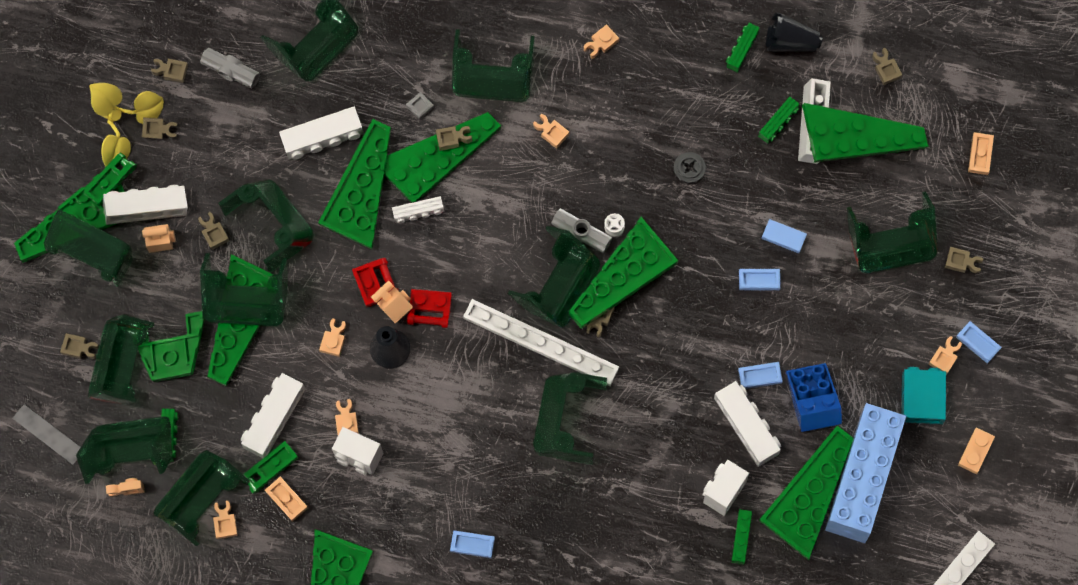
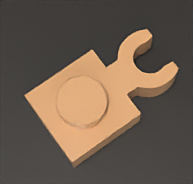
M606 24L592 36L594 42H588L584 45V51L590 48L593 49L594 52L590 54V58L593 59L598 55L600 49L605 53L618 43L619 37Z
M541 114L540 119L544 123L540 125L534 121L533 126L538 131H544L541 137L557 149L569 136V131L555 120L550 124L548 118Z
M332 319L330 322L331 332L325 331L319 350L320 352L340 357L345 341V336L340 334L345 331L346 323L343 321L341 327L336 328V321Z
M951 336L946 340V348L940 346L929 363L933 368L946 371V375L958 357L953 353L959 351L962 346L961 342L956 347L951 346L950 342L953 338Z
M347 399L348 406L346 408L341 407L340 401L336 402V407L341 413L340 415H335L338 435L342 427L359 434L356 412L350 413L352 410L350 399Z
M137 478L126 479L125 482L119 485L106 486V494L109 497L120 494L145 493L144 484Z
M226 501V508L220 510L219 504L215 503L214 508L219 514V517H213L216 538L222 539L238 536L235 515H229L231 510L229 501Z

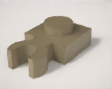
M883 48V57H879L876 52H873L872 58L879 64L876 65L875 69L883 85L902 78V73L894 58L888 60V51L886 48Z
M154 59V64L160 65L159 69H151L153 75L159 76L164 74L165 80L184 83L188 68L187 62L168 59L167 64H165L160 59Z
M143 118L142 137L162 139L163 133H166L169 137H176L177 134L170 133L169 128L170 126H177V123L170 122L167 125H163L164 119Z
M455 126L437 129L436 135L439 150L457 148L461 141L463 143L472 142V136H464L465 133H470V127H462L460 131H456Z
M209 212L210 220L208 222H204L201 217L198 220L201 226L206 228L202 233L211 250L228 242L229 239L220 222L214 224V216Z
M950 247L945 268L965 273L966 268H969L973 273H980L981 268L975 267L974 263H982L983 258L979 256L970 258L969 251Z
M615 307L588 324L587 333L589 334L592 328L598 329L597 337H600L602 325L608 326Z
M66 333L60 353L79 359L82 358V354H86L88 358L96 359V355L90 353V349H99V345L95 342L86 344V338Z

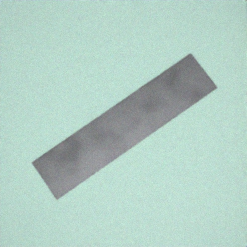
M25 404L12 418L72 465L85 451Z

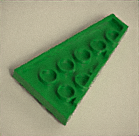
M808 103L802 105L814 163L918 150L928 147L924 127Z
M487 112L455 126L456 131H460L465 126L470 127V133L464 134V136H472V142L463 143L461 141L457 148L440 151L437 135H434L387 155L384 176L411 203L418 202L501 129V125Z
M372 119L318 222L320 226L371 250L373 248L391 127Z
M99 174L92 178L93 180L88 185L81 187L58 206L54 213L47 215L44 221L37 227L30 229L14 243L22 263L118 224H106L103 203L99 207L83 193ZM122 184L114 190L119 193L125 192Z
M642 217L639 218L637 224L629 231L621 245L617 247L587 290L582 293L570 309L569 315L581 329L678 264L677 258Z
M232 254L208 371L209 379L226 387L285 283L284 279Z
M839 426L835 427L759 520L807 560L811 556L854 439Z
M315 529L311 585H361L373 551Z

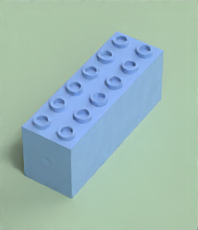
M868 403L865 404L825 531L866 543L871 534L906 415Z

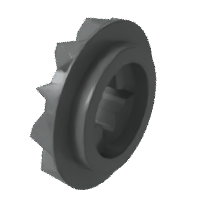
M693 152L681 154L674 163L675 175L680 181H684L687 184L690 182L696 183L699 179L703 178L706 170L703 158ZM694 163L693 170L695 172L689 171L685 174L686 167L684 165L690 166Z

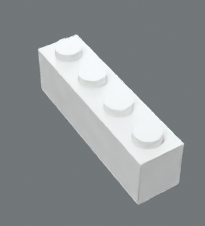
M811 78L804 85L802 105L808 103L829 108L830 82ZM802 108L798 161L814 163Z
M355 106L279 132L288 159H299L304 154L310 152L317 153L325 147L338 146L342 141L348 139L355 140L364 134Z
M170 185L167 188L150 187L147 190L131 189L127 192L111 191L103 194L106 224L187 216L188 207L184 186Z
M283 373L273 381L271 393L264 397L260 412H256L251 420L252 426L241 437L243 448L261 458L269 454L305 391L303 383Z
M735 381L716 392L714 399L759 467L779 455L781 444L775 436L772 437L769 433L770 427L765 419L761 420L758 416L759 410L754 402L750 403L747 399L746 389L743 385L739 386Z

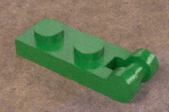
M119 153L83 193L100 207L103 203V194L114 191L136 169L137 165L133 161L129 162L123 153ZM120 165L123 166V169L121 171L117 169V167Z
M284 441L244 473L240 479L243 483L249 485V490L253 494H256L273 478L295 462L298 456ZM258 473L261 479L256 482L253 477Z

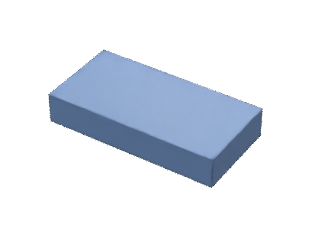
M769 219L762 239L800 253L807 234Z
M739 269V290H780V269Z
M971 321L956 336L958 340L987 364L1002 348Z
M779 362L738 368L740 383L745 389L781 384L783 382Z
M453 530L450 552L492 558L495 537Z

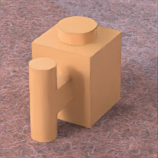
M168 224L145 227L142 230L149 253L173 249V242H176L175 232L170 229Z
M387 281L371 296L394 323L399 321L413 308L408 302L411 298L404 290L399 292L390 281Z

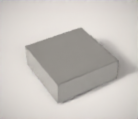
M420 92L406 104V107L420 120L434 108V105Z

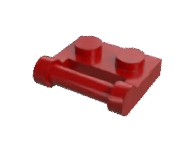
M380 258L352 269L366 308L377 304L371 296L381 288L374 272L375 269H380L385 283L390 281L395 287L387 267L388 261L386 258Z
M411 289L410 304L413 308L409 310L407 325L418 323L441 325L442 328H448L452 293ZM416 311H420V312L442 313L443 316H442V317L419 316V315H415V312H416Z

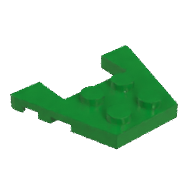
M204 311L185 314L187 335L149 342L148 327L145 322L139 323V325H144V327L137 325L127 326L153 382L193 375L205 321Z

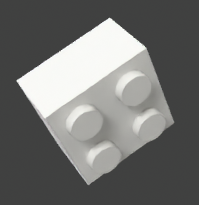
M342 427L332 447L334 456L339 464L346 467L348 465L356 467L355 470L363 475H367V473L373 475L383 455L380 443Z
M729 460L725 464L721 463L715 471V480L713 482L710 480L703 490V496H705L703 503L725 516L746 484L749 473Z

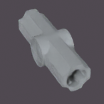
M210 48L204 50L200 63L217 71L226 80H235L251 89L258 83L260 73L243 65L234 56H225Z
M561 208L556 212L551 222L555 227L573 236L576 241L584 242L602 253L608 249L612 241L611 236L591 226L587 220L579 219ZM585 228L587 232L580 234L577 232V229Z

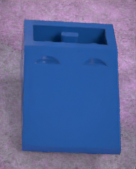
M826 363L786 371L801 432L842 424L841 405Z

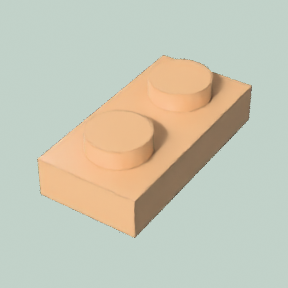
M973 133L968 172L983 175L989 174L994 135Z
M975 428L958 466L977 474L995 436Z
M281 477L265 489V492L292 522L308 509L307 505Z

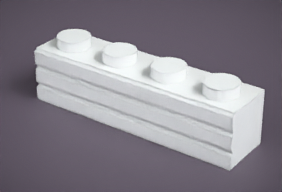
M440 196L392 207L395 223H404L407 220L414 221L420 217L427 218L433 214L439 215L444 212Z

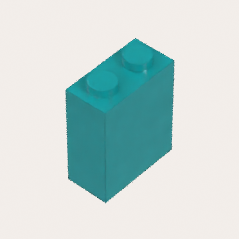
M908 367L904 369L902 374V415H906L905 423H944L946 420V371H940L939 368L920 370L918 367Z

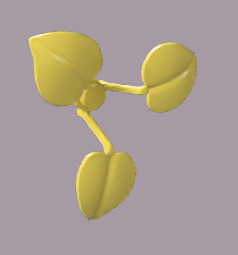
M109 83L90 84L91 105L94 112L108 119L107 123L111 125L116 133V136H106L102 143L101 154L105 167L119 153H123L127 159L131 151L129 140L125 137H120V132L113 122L121 118V113L136 114V119L141 124H143V118H158L163 109V97L151 91L142 92L134 101L135 110H126L116 106L122 101V93L117 86Z

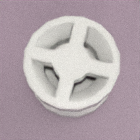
M614 213L606 217L604 223L606 234L614 238L622 235L625 222L621 215Z

